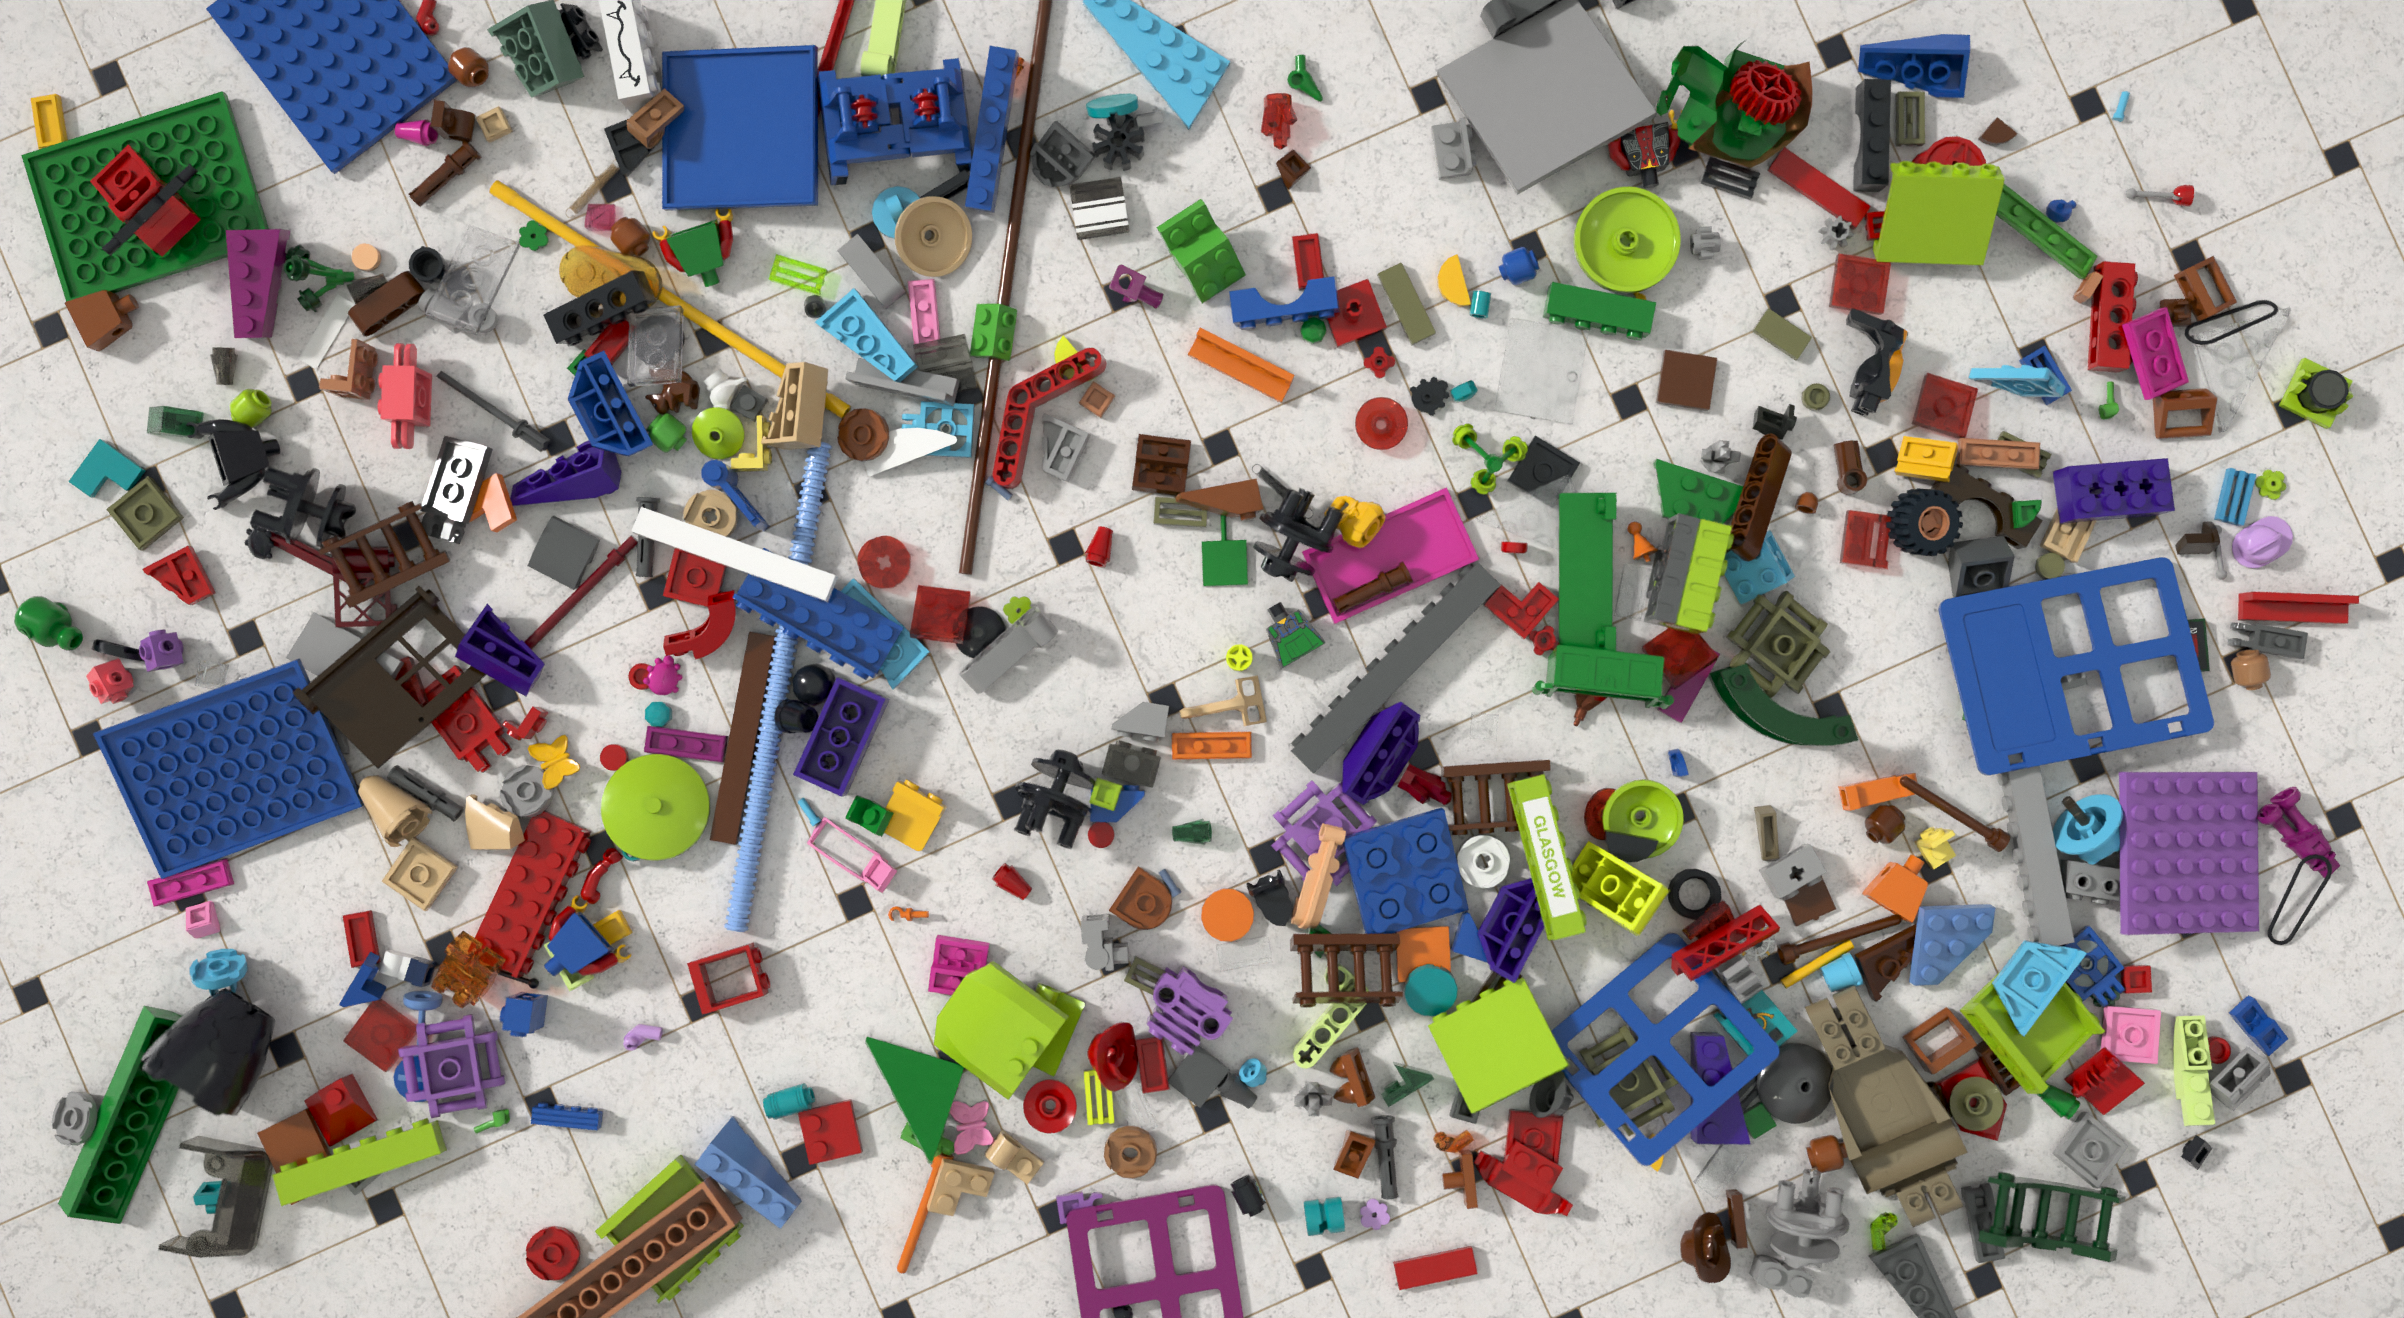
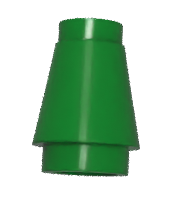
M2046 1082L2049 1087L2042 1094H2037V1096L2060 1118L2065 1117L2069 1120L2078 1110L2080 1102L2076 1100L2074 1095Z

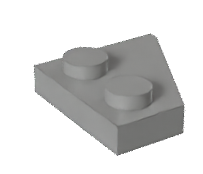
M1044 413L1042 416V421L1044 422L1043 471L1069 482L1091 435Z

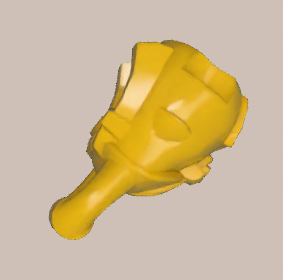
M1349 496L1337 497L1330 506L1340 510L1345 503L1349 504L1343 510L1344 514L1337 526L1343 540L1351 546L1365 547L1376 536L1385 522L1386 517L1382 507L1378 503L1359 502Z

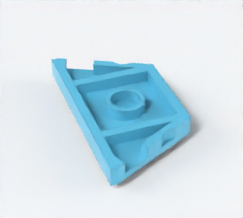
M2002 365L2001 368H1971L1968 377L1974 381L1991 380L1992 387L2023 397H2062L2065 386L2050 369L2035 368L2029 365H2021V368L2009 365Z
M2026 940L2022 942L1992 982L2012 1022L2021 1035H2026L2085 957L2086 952L2081 949Z

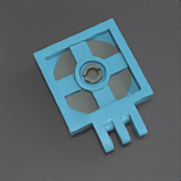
M921 401L920 414H902V420L912 421V425L902 424V429L924 428L938 430L957 438L955 444L925 456L972 458L975 405L954 403V406L936 402Z

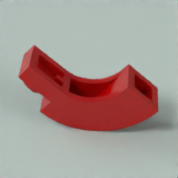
M735 590L708 596L707 607L709 616L701 626L692 630L664 636L663 648L666 656H681L692 650L695 659H699L717 650L727 640L734 626L736 600L732 597L735 594Z

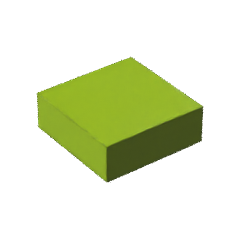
M1097 777L1089 803L1115 811L1122 785Z

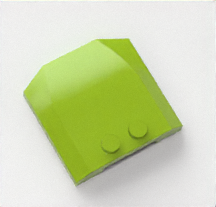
M992 961L968 973L937 1016L934 1045L1009 1100L1069 1016L1003 967Z

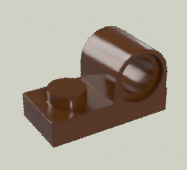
M434 100L430 126L443 139L462 142L466 139L468 142H472L476 115L465 110L452 109L445 101Z

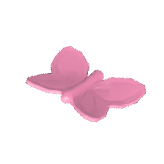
M959 1101L953 1102L950 1114L955 1121L962 1123L956 1126L957 1131H963L957 1135L954 1142V1151L957 1155L966 1154L976 1144L986 1146L994 1143V1138L990 1131L984 1128L987 1123L982 1121L988 1113V1102H979L972 1107Z

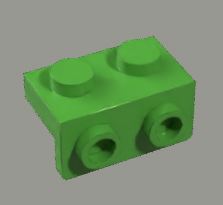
M977 304L970 348L972 357L997 358L1010 361L1017 309L1003 304Z

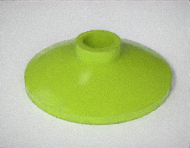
M712 407L702 411L695 418L692 425V438L696 447L704 455L713 459H726L736 454L743 445L745 437L744 427L740 419L732 411L722 407ZM712 432H718L720 435V439H714L712 437Z

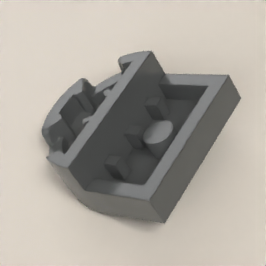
M1058 121L1053 122L1041 140L1034 144L1030 154L1032 156V171L1040 182L1051 187L1065 186L1077 181L1097 156Z

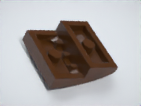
M1139 434L1132 490L1174 496L1185 492L1191 440Z

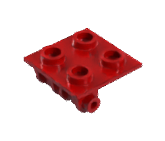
M2106 1047L2064 1078L2073 1087L2071 1092L2076 1098L2084 1097L2103 1115L2145 1084L2142 1079Z

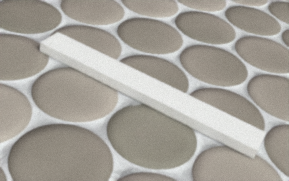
M641 507L631 531L634 534L826 602L829 601L838 578L836 575Z

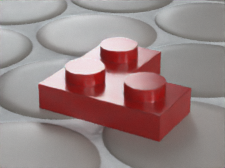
M1540 582L1536 583L1522 601L1503 585H1500L1483 606L1524 640L1559 598Z

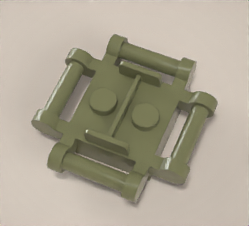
M1784 591L1779 596L1775 605L1758 594L1753 600L1754 605L1734 631L1731 630L1726 636L1729 641L1741 648V651L1730 661L1729 666L1731 668L1745 664L1748 658L1751 657L1765 670L1775 676L1770 682L1747 664L1756 683L1770 698L1776 695L1783 684H1786L1790 690L1799 694L1804 688L1802 686L1821 659L1826 658L1830 653V650L1819 639L1828 623L1822 618H1816L1793 599L1794 596L1788 591ZM1785 609H1790L1811 626L1810 631L1789 615ZM1765 610L1769 614L1750 639L1746 641L1743 638L1744 634L1760 613Z
M1626 1025L1619 1028L1618 1033L1595 1046L1579 1051L1592 1075H1598L1626 1050L1598 1066L1594 1058L1624 1041L1629 1048L1636 1043ZM1655 1056L1653 1058L1665 1076L1666 1081L1660 1082L1649 1061L1646 1059L1609 1091L1611 1098L1625 1114L1658 1096L1661 1103L1631 1119L1637 1128L1666 1112L1669 1114L1675 1111L1665 1091L1677 1085L1678 1082ZM1593 1111L1595 1117L1597 1118L1595 1122L1598 1125V1127L1600 1128L1604 1126L1605 1124L1603 1123V1121ZM1626 1123L1622 1125L1628 1136L1634 1134Z

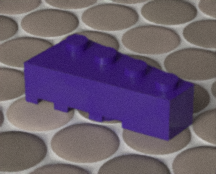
M1690 1032V1066L1706 1085L1710 1087L1714 1086L1732 1071L1724 1036L1717 1032ZM1738 1092L1691 1131V1139L1696 1144L1751 1145Z

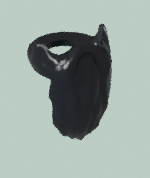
M1279 869L1277 870L1276 877L1267 875L1260 878L1256 885H1252L1249 882L1246 885L1249 894L1255 898L1257 906L1263 912L1264 917L1276 926H1286V923L1292 916L1293 907L1289 899V892L1284 885L1285 878Z

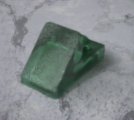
M1393 1062L1403 1081L1400 1083L1398 1080L1391 1082L1384 1087L1385 1092L1381 1095L1388 1107L1431 1082L1434 1078L1427 1070Z

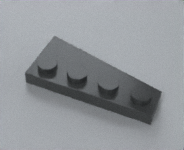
M1914 1234L1869 1255V1258L1918 1318H1957L1918 1234Z

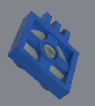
M2085 926L2074 935V943L2062 945L2063 947L2081 949L2087 953L2066 980V984L2081 997L2082 1001L2093 995L2100 1005L2105 1007L2109 1003L2104 998V993L2113 1001L2117 996L2112 991V987L2120 994L2125 991L2124 987L2115 978V975L2123 970L2124 966L2090 926Z

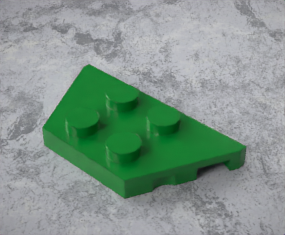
M1659 459L1654 461L1663 518L1668 519L1677 514H1683L1723 524L1736 511L1743 486Z

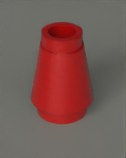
M1103 526L1098 527L1085 552L1087 556L1085 561L1088 564L1106 567L1107 562H1110L1113 530Z
M1004 863L992 877V880L996 882L995 886L1021 900H1024L1032 890V887L1029 886L1013 865L1009 866Z

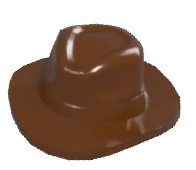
M1705 1212L1696 1219L1691 1230L1684 1232L1680 1243L1681 1258L1685 1263L1695 1267L1698 1278L1701 1281L1717 1283L1724 1280L1729 1274L1731 1257L1719 1217L1715 1213Z

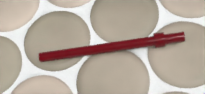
M631 535L618 549L614 548L607 555L608 559L524 641L526 645L532 650L615 566L619 567L626 560L625 556L638 544V540Z

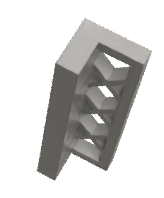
M858 358L855 373L847 371L845 378L857 386L954 406L960 382L956 378L914 370L899 383L862 358Z

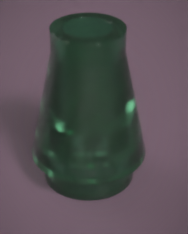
M1199 819L1173 826V841L1201 845L1211 842L1212 828L1210 821Z

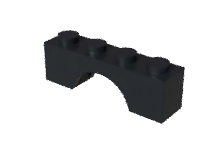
M1864 79L1856 87L1855 114L1858 115L1860 121V145L1854 164L1853 191L1880 192L1889 184L1891 80Z

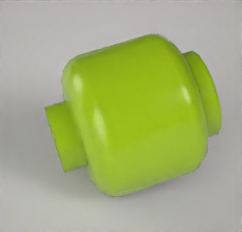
M243 390L229 405L231 418L233 421L255 428L270 416L272 412L271 400L261 390Z

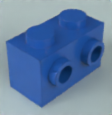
M520 992L507 997L505 1006L502 1007L500 1012V1022L503 1023L502 1030L511 1031V1036L526 1037L527 1033H534L535 1030L544 1027L548 995Z

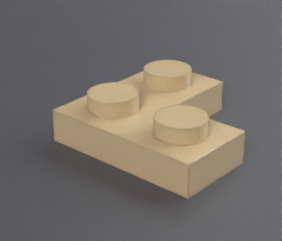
M942 1158L929 1197L927 1210L929 1212L954 1216L961 1192L987 1197L995 1174L993 1168Z

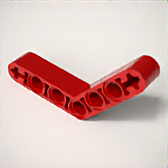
M1095 348L1083 349L1014 385L1009 390L993 468V478L997 484L1007 489L1016 488L1020 484L1035 408L1102 374L1106 369L1107 363L1104 356ZM1091 357L1095 358V365L1093 367L1089 365ZM1078 363L1082 365L1081 368L1084 370V372H1082L1080 367L1077 366ZM1069 368H1074V376L1071 379L1064 380V372ZM1046 380H1050V389L1046 392H1041V384ZM1023 392H1027V400L1022 404H1018V396ZM1017 418H1022V426L1017 430H1013V421ZM1011 444H1017V452L1012 456H1008V447ZM1007 460V461H1009V462H1011V463H1015V464L1012 465V464L1009 463V465H1008V464L1005 463V461ZM1008 472L1012 473L1011 478H1003V474H1008Z

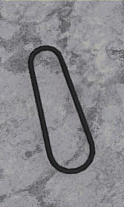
M2255 301L2188 325L2185 329V337L2195 344H2212L2273 317L2278 312V307L2272 301ZM2259 304H2267L2274 308L2272 313L2212 340L2199 341L2189 335V330L2197 325Z
M2317 854L2309 855L2298 864L2268 929V938L2274 944L2284 945L2293 939L2332 874V865L2324 856ZM2317 858L2323 860L2328 868L2325 879L2290 936L2284 941L2275 940L2272 936V930L2302 866L2310 859Z

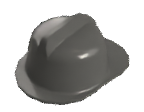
M1562 1071L1533 1086L1529 1103L1532 1114L1537 1118L1561 1116L1568 1110L1574 1096L1566 1084V1077Z

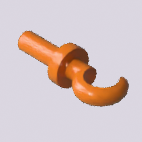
M898 906L892 907L888 913L891 921H894L892 917L894 910H898L900 917L906 918L907 921H912L913 918L929 917V911H913L912 908H907L906 911H903Z

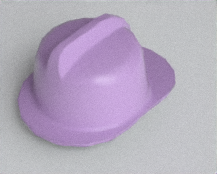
M2268 516L2256 521L2236 534L2232 542L2234 558L2239 564L2247 568H2259L2271 563L2290 549L2293 541L2291 528L2285 520L2279 517Z

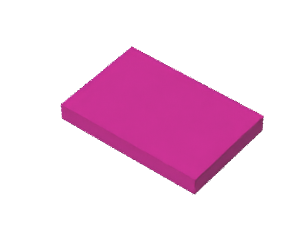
M2167 307L2159 308L2122 325L2144 400L2153 399L2189 382Z

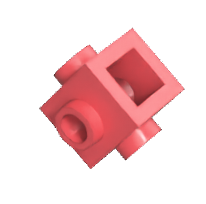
M119 658L94 666L86 676L92 695L97 697L101 704L109 701L115 704L125 700L128 697L127 694L134 687L131 673L125 670Z

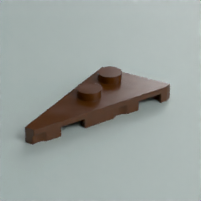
M1917 923L1854 955L1869 995L1875 1002L1881 999L1880 993L1890 981L1894 982L1899 977L1901 970L1912 961Z

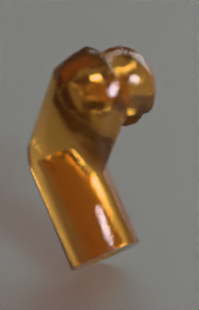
M1467 1129L1455 1138L1447 1137L1445 1132H1438L1433 1137L1438 1150L1450 1153L1459 1152L1475 1141Z

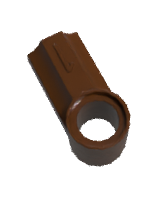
M1858 440L1844 441L1833 445L1839 477L1837 487L1845 495H1853L1862 490L1867 484V476L1862 468ZM1848 476H1853L1856 479V488L1851 487L1847 483Z

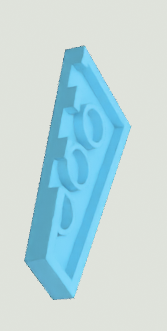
M855 288L815 321L817 325L895 382L900 383L918 368L917 364Z

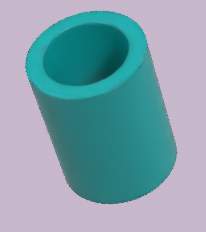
M1473 291L1470 316L1488 318L1491 293Z

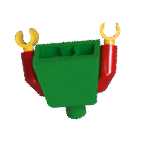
M716 209L715 213L718 221L716 219L673 234L666 226H663L665 233L661 237L654 230L652 234L660 242L659 245L666 262L679 272H685L688 277L700 274L705 287L718 284L720 280L715 268L725 264V259L730 256L733 244L731 223L733 214L731 209H728L726 216H720V210Z

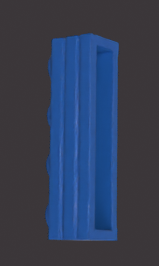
M541 1102L532 1108L531 1124L598 1130L602 1125L603 1111H598V1108L589 1107L588 1110L581 1109V1106L566 1108L563 1104L548 1106V1103Z

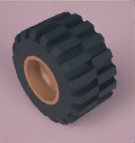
M1920 488L1907 490V493H1901L1898 496L1899 501H1893L1891 504L1893 510L1887 513V517H1890V522H1886V528L1891 529V532L1888 533L1889 538L1895 539L1893 544L1901 548V551L1922 556H1937V553L1943 554L1947 552L1946 547L1952 548L1955 545L1953 540L1960 537L1958 529L1962 528L1963 522H1959V518L1963 516L1962 511H1957L1959 504L1957 501H1951L1953 497L1950 494H1945L1944 491Z

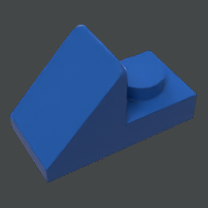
M372 952L368 954L339 1003L340 1006L348 1007L381 999L386 986L373 980L379 970L375 965L380 956Z

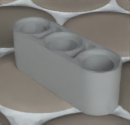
M858 234L837 250L886 309L906 293L899 282Z

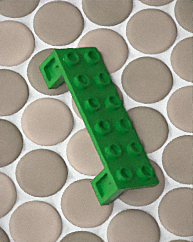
M1616 493L1559 494V645L1616 651V627L1612 625L1613 520H1616Z

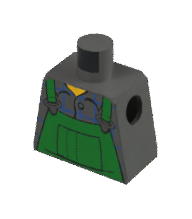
M1281 602L1267 609L1275 623L1266 628V632L1281 669L1325 644L1324 639L1299 610L1288 615Z

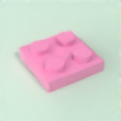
M2105 1006L2102 1026L2105 1032L2102 1034L2101 1049L2106 1047L2120 1061L2158 1064L2161 1011L2156 1009Z

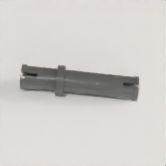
M399 765L394 766L387 776L389 781L394 782L428 804L432 811L437 810L453 822L463 813L464 807L447 798L445 792L441 790L436 791L400 768Z

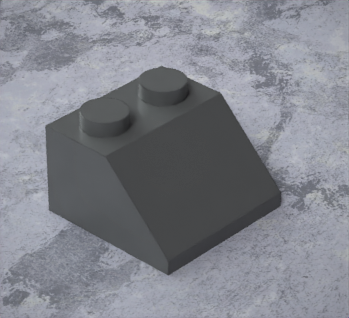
M2004 536L1954 542L1955 545L1950 548L1948 559L1953 598L2009 587L2015 556Z

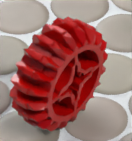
M1759 60L1754 62L1748 61L1737 70L1731 80V91L1729 94L1733 96L1732 102L1739 104L1738 110L1745 111L1746 116L1750 115L1754 118V121L1761 120L1764 125L1768 122L1774 126L1777 123L1783 124L1795 114L1801 101V90L1797 88L1798 83L1792 81L1793 76L1787 75L1785 69L1777 68L1776 64L1770 65L1768 61L1763 63Z

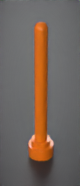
M941 1153L934 1158L933 1164H931L932 1172L897 1265V1271L901 1274L905 1273L908 1269L927 1217V1204L942 1158L953 1160L954 1156L952 1154L948 1156Z

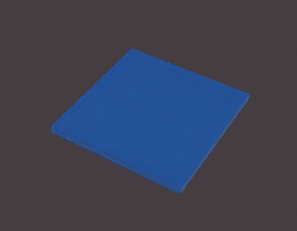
M816 45L662 51V90L665 88L684 105V112L665 127L662 137L663 210L818 206V47Z

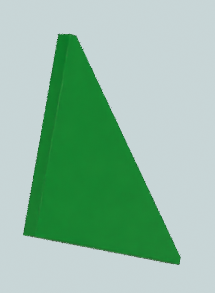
M866 1037L865 1044L872 1053L876 1065L886 1080L901 1112H903L917 1143L926 1156L927 1162L933 1164L964 1067Z

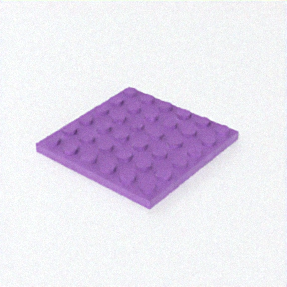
M2119 772V804L2123 809V818L2119 826L2120 934L2146 935L2259 931L2257 772Z

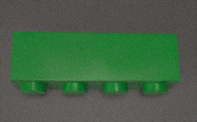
M1552 282L1548 287L1543 318H1548L1552 324L1564 325L1565 322L1575 324V328L1590 330V327L1601 329L1600 332L1603 334L1616 335V332L1627 334L1626 338L1642 340V337L1646 338L1651 333L1656 302Z

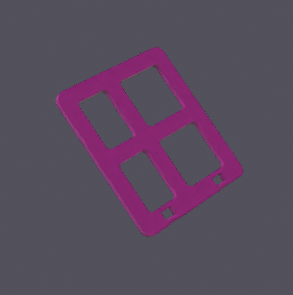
M1212 1184L1108 1204L1076 1208L1067 1214L1066 1222L1081 1318H1100V1312L1103 1309L1151 1300H1158L1160 1302L1162 1318H1181L1179 1297L1181 1295L1211 1289L1220 1290L1224 1318H1243L1225 1194L1220 1186ZM1193 1195L1195 1204L1179 1206L1178 1198ZM1206 1209L1209 1216L1216 1265L1212 1269L1178 1275L1174 1272L1167 1217L1173 1214ZM1112 1210V1219L1097 1220L1096 1212ZM1146 1220L1150 1234L1155 1278L1098 1289L1095 1286L1088 1231L1094 1228Z

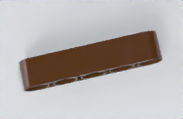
M1771 433L1763 436L1757 444L1731 523V534H1734L1730 550L1743 561L1754 560L1761 551L1791 458V449L1775 434Z

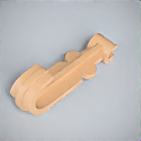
M1324 823L1321 825L1319 831V840L1321 841L1318 853L1311 854L1308 858V864L1312 869L1306 873L1300 897H1296L1292 910L1291 924L1298 925V928L1314 929L1321 921L1333 881L1330 873H1335L1340 866L1339 861L1335 858V853L1338 845L1341 846L1346 836V831L1341 827Z

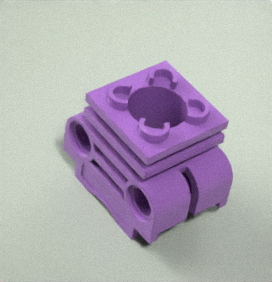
M1183 966L1178 974L1166 967L1164 970L1166 973L1163 972L1154 986L1153 999L1157 1005L1153 1010V1015L1150 1014L1147 1019V1025L1150 1028L1148 1031L1160 1040L1164 1036L1173 1043L1171 1047L1178 1053L1184 1055L1187 1052L1192 1055L1194 1045L1198 1046L1200 1044V1036L1208 1040H1214L1223 1034L1233 1019L1230 1016L1232 1011L1225 1007L1228 1003L1226 994L1217 988L1207 986L1201 982L1196 974L1187 967ZM1169 987L1174 991V995L1171 998H1164L1160 995V990ZM1214 1018L1218 1021V1024L1213 1028H1208L1204 1025V1021Z

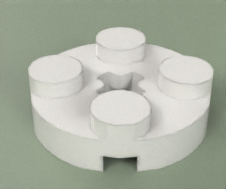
M1476 835L1467 839L1456 854L1461 877L1464 881L1475 887L1490 888L1496 886L1504 880L1508 873L1510 864L1509 852L1500 840L1489 835ZM1480 854L1483 857L1489 856L1490 858L1487 862L1488 867L1485 869L1483 866L1477 867L1476 865Z

